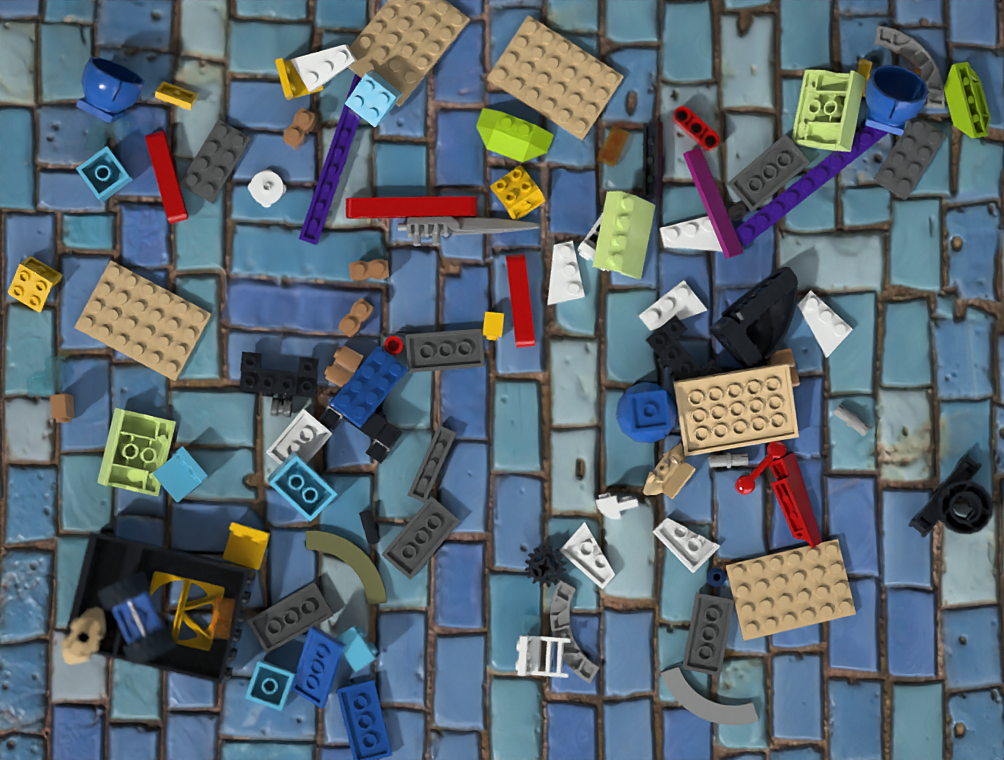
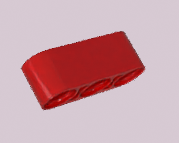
M685 106L676 108L672 117L673 122L704 150L713 151L716 149L720 141L717 133ZM684 112L687 119L679 120L677 113ZM694 124L699 125L701 132L694 133L691 130V126ZM712 137L715 140V145H707L705 139Z

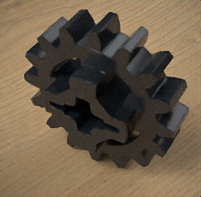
M542 545L540 550L536 547L533 549L534 553L530 552L528 554L531 559L525 561L529 565L525 568V571H530L527 577L534 578L533 584L537 581L540 582V587L544 583H546L547 587H550L551 582L557 585V579L562 580L564 578L561 573L567 572L563 568L567 564L566 561H562L564 554L559 556V549L552 551L551 545L548 549L545 548V545ZM544 554L543 559H536L537 556ZM545 562L547 563V566L550 567L546 571L545 566H543ZM550 573H556L554 577L547 579Z

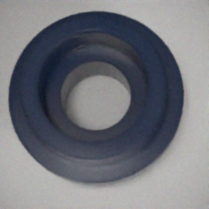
M715 567L708 571L707 581L711 586L719 587L725 583L726 574L721 568ZM714 574L720 575V579L718 581H715L713 579Z

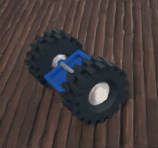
M144 571L98 592L105 609H113L129 644L124 647L131 666L157 656L177 645L170 628L164 627L150 594L147 592L151 590V586Z

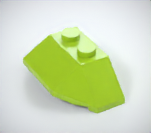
M969 62L956 63L951 66L944 86L953 125L972 139L988 136L990 113L981 80L975 71L970 68Z
M486 108L482 109L476 124L487 150L521 163L546 154L554 136L535 124L501 111Z

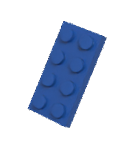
M377 346L330 402V405L361 428L405 375L408 368L380 346Z
M315 625L310 627L291 690L321 709L325 707L346 644Z
M370 680L336 689L353 760H377L392 756V749L375 681Z

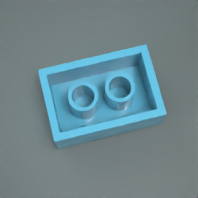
M295 451L267 477L269 484L310 522L337 495L336 490Z

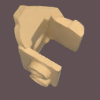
M681 443L663 454L664 457L656 468L649 472L642 489L646 496L664 493L673 500L684 484L691 478L696 469L686 463V456L684 455L683 444Z
M98 607L88 610L85 614H82L80 619L76 618L70 627L73 629L70 636L65 635L60 644L63 646L61 653L64 662L72 665L89 661L92 655L90 652L95 653L100 645V642L97 640L99 638L102 639L106 631L103 610ZM87 632L90 637L89 641L86 643L80 642L78 640L79 633Z

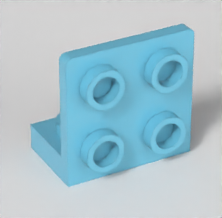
M183 446L176 451V455L153 473L155 478L176 502L181 501L207 479V474Z

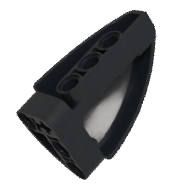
M790 267L779 269L721 313L722 317L709 328L722 347L745 369L755 368L763 359H768L785 337L796 308L797 276Z

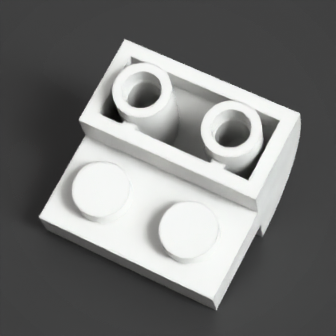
M606 493L599 495V499L595 500L599 511L606 517L621 519V510L638 507L637 499H632L631 496L619 498L620 502L617 503L616 496Z

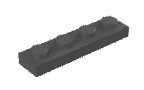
M440 425L438 426L408 496L423 503L426 502L456 432Z

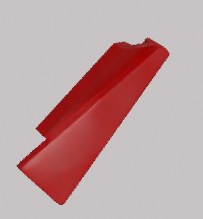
M795 453L772 461L769 467L777 481L772 482L771 485L793 537L798 540H805L810 544L811 548L822 543V539Z

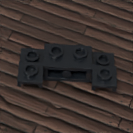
M676 315L645 340L659 357L657 361L664 369L667 367L672 372L670 376L674 381L724 373L713 359L700 368L676 340L688 330Z
M242 351L240 391L261 392L262 396L274 397V394H281V398L293 399V395L317 398L319 358L299 357L298 372L261 369L262 353Z
M341 388L338 389L336 394L333 396L332 400L340 392ZM330 403L318 419L334 431L340 422L345 419L374 441L366 451V454L382 464L403 434L402 431L386 421V415L379 410L373 412L361 428L332 407Z

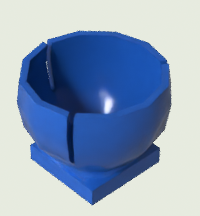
M91 57L84 67L81 80L85 96L78 100L76 106L108 123H113L123 118L124 110L135 104L141 95L144 80L137 73L123 65L100 57Z
M887 64L876 67L865 86L864 94L868 105L865 125L902 136L905 121L916 117L927 100L928 88L925 81L917 73L902 66Z
M641 382L627 388L620 397L616 410V416L619 415V417L616 419L621 431L633 441L652 444L665 439V436L667 437L676 425L677 406L672 394L664 387L658 386V383Z

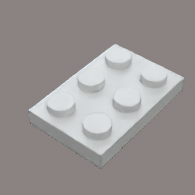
M303 409L266 453L277 463L281 464L295 451L308 463L333 433Z

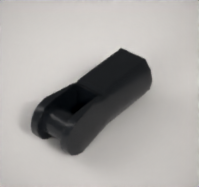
M372 509L360 512L359 515L367 542L371 545L377 544L380 537Z

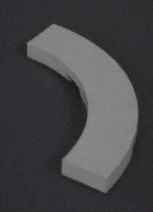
M877 25L874 45L886 47L897 52L914 67L918 75L927 84L928 97L925 107L945 109L944 84L942 83L939 69L930 54L916 40L901 33V31Z
M559 580L555 587L550 607L553 637L571 639L570 643L564 642L563 659L580 678L591 684L599 666L582 653L574 640L570 627V606L576 588L563 580Z
M679 667L660 673L665 685L674 698L683 707L702 719L724 725H743L759 721L753 702L740 705L715 703L694 691L684 679Z

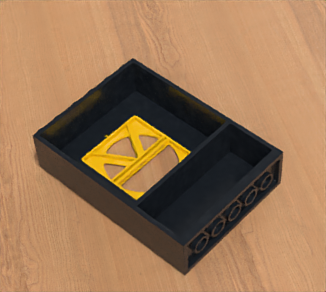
M100 531L90 532L65 635L70 636L73 629L70 627L76 618L80 619L82 614L98 607L103 610L106 631L102 639L99 638L97 640L100 642V645L95 653L92 651L90 653L130 662L124 650V647L129 644L113 609H105L98 592L144 571L151 586V590L147 591L150 597L163 584L183 580L184 583L172 628V635L177 645L138 664L218 684H223L228 679H231L233 668L230 665L231 661L233 662L236 659L238 649L235 648V645L241 639L242 630L239 628L246 618L247 611H244V608L251 598V592L248 591L250 585H253L256 573H253L254 569ZM192 583L198 585L207 593V596L187 602ZM212 604L213 617L206 630L199 626L185 612ZM182 620L197 634L196 638L178 640ZM87 632L79 633L78 640L80 642L86 643L89 641L90 637Z

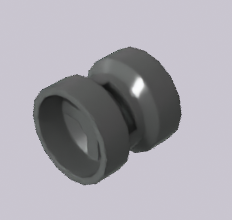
M273 397L271 416L283 415L284 417L291 418L292 399L280 400Z

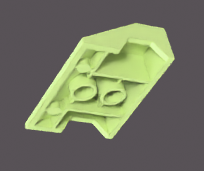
M805 70L791 141L795 145L851 152L866 77L855 71L845 74L826 70Z
M607 192L592 267L619 272L624 276L641 279L655 204L625 192Z
M115 408L97 482L105 486L158 496L161 483L155 478L153 473L167 462L176 422Z

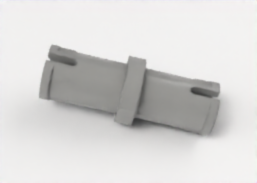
M841 404L833 412L834 415L847 423L846 426H851L863 437L871 428V426L858 418L856 413L853 414Z
M747 453L709 455V468L748 466Z

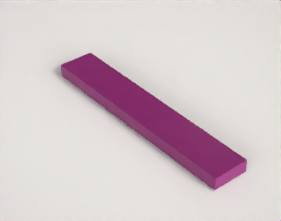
M701 148L685 152L683 156L725 258L729 259L743 254L744 252Z

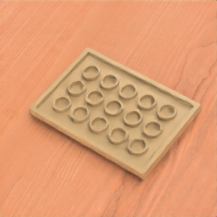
M388 0L349 47L357 62L348 68L361 78L367 72L374 70L403 93L396 102V105L401 107L470 22V19L446 0Z
M528 15L492 69L487 80L583 141L624 76Z
M110 260L74 328L160 374L177 381L212 314Z
M788 362L673 382L685 456L799 437Z
M838 539L822 542L813 548L808 545L725 565L743 641L856 614Z

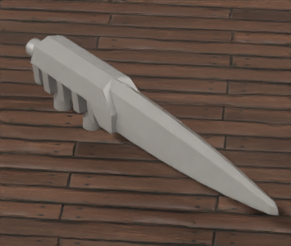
M408 217L407 223H398V231H407L408 238L413 236L414 246L421 245V236H425V238L432 236L433 245L437 246L440 245V236L448 237L449 233L452 235L487 234L541 228V225L538 223L488 217Z

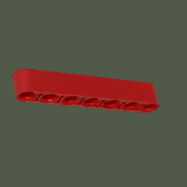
M477 197L346 198L347 219L478 216Z

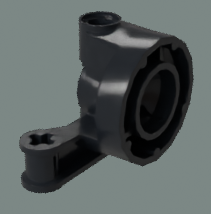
M965 453L959 459L951 474L936 488L931 499L912 518L908 526L915 528L921 533L923 538L928 535L939 520L947 529L956 534L970 535L981 531L987 526L993 513L991 496L982 485L970 481L980 470L982 464H977L969 457L968 453ZM957 497L958 499L965 500L968 507L972 508L966 517L958 516L954 511L953 503Z

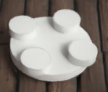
M270 169L256 174L248 185V190L251 192L252 197L265 208L277 202L287 190L281 178Z

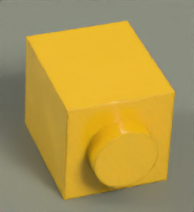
M485 312L483 336H486L487 340L498 341V337L502 338L504 313Z

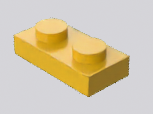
M164 81L161 82L155 92V98L191 110L198 97V94Z

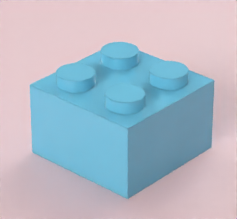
M371 70L363 76L345 104L376 127L384 121L403 93L374 70Z
M108 146L76 168L101 202H104L133 181L132 177Z
M354 625L336 638L346 644L343 654L355 672L377 658L376 653L378 652L372 642L368 643L366 640L367 634L362 626L358 627L357 625Z
M259 660L245 698L282 711L296 672Z

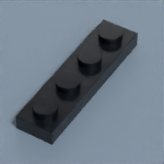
M659 121L643 123V199L645 200L662 198L663 122Z

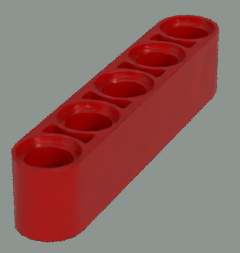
M164 130L147 134L145 139L169 224L188 220L187 209Z
M525 253L506 255L516 348L535 346V336Z

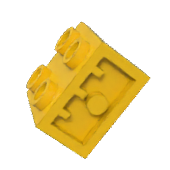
M275 59L287 100L323 90L322 85L315 91L309 92L291 60Z
M521 165L490 185L491 190L505 206L512 220H519L546 201L539 187Z
M30 255L19 264L8 294L37 312H41L51 288L61 280L63 275Z
M231 522L229 528L231 532L223 559L259 570L271 533Z

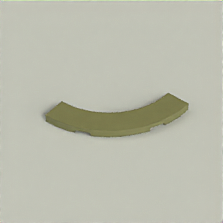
M306 530L307 550L324 551L345 561L359 576L366 592L367 604L387 603L382 578L374 563L359 547L347 539L332 533Z

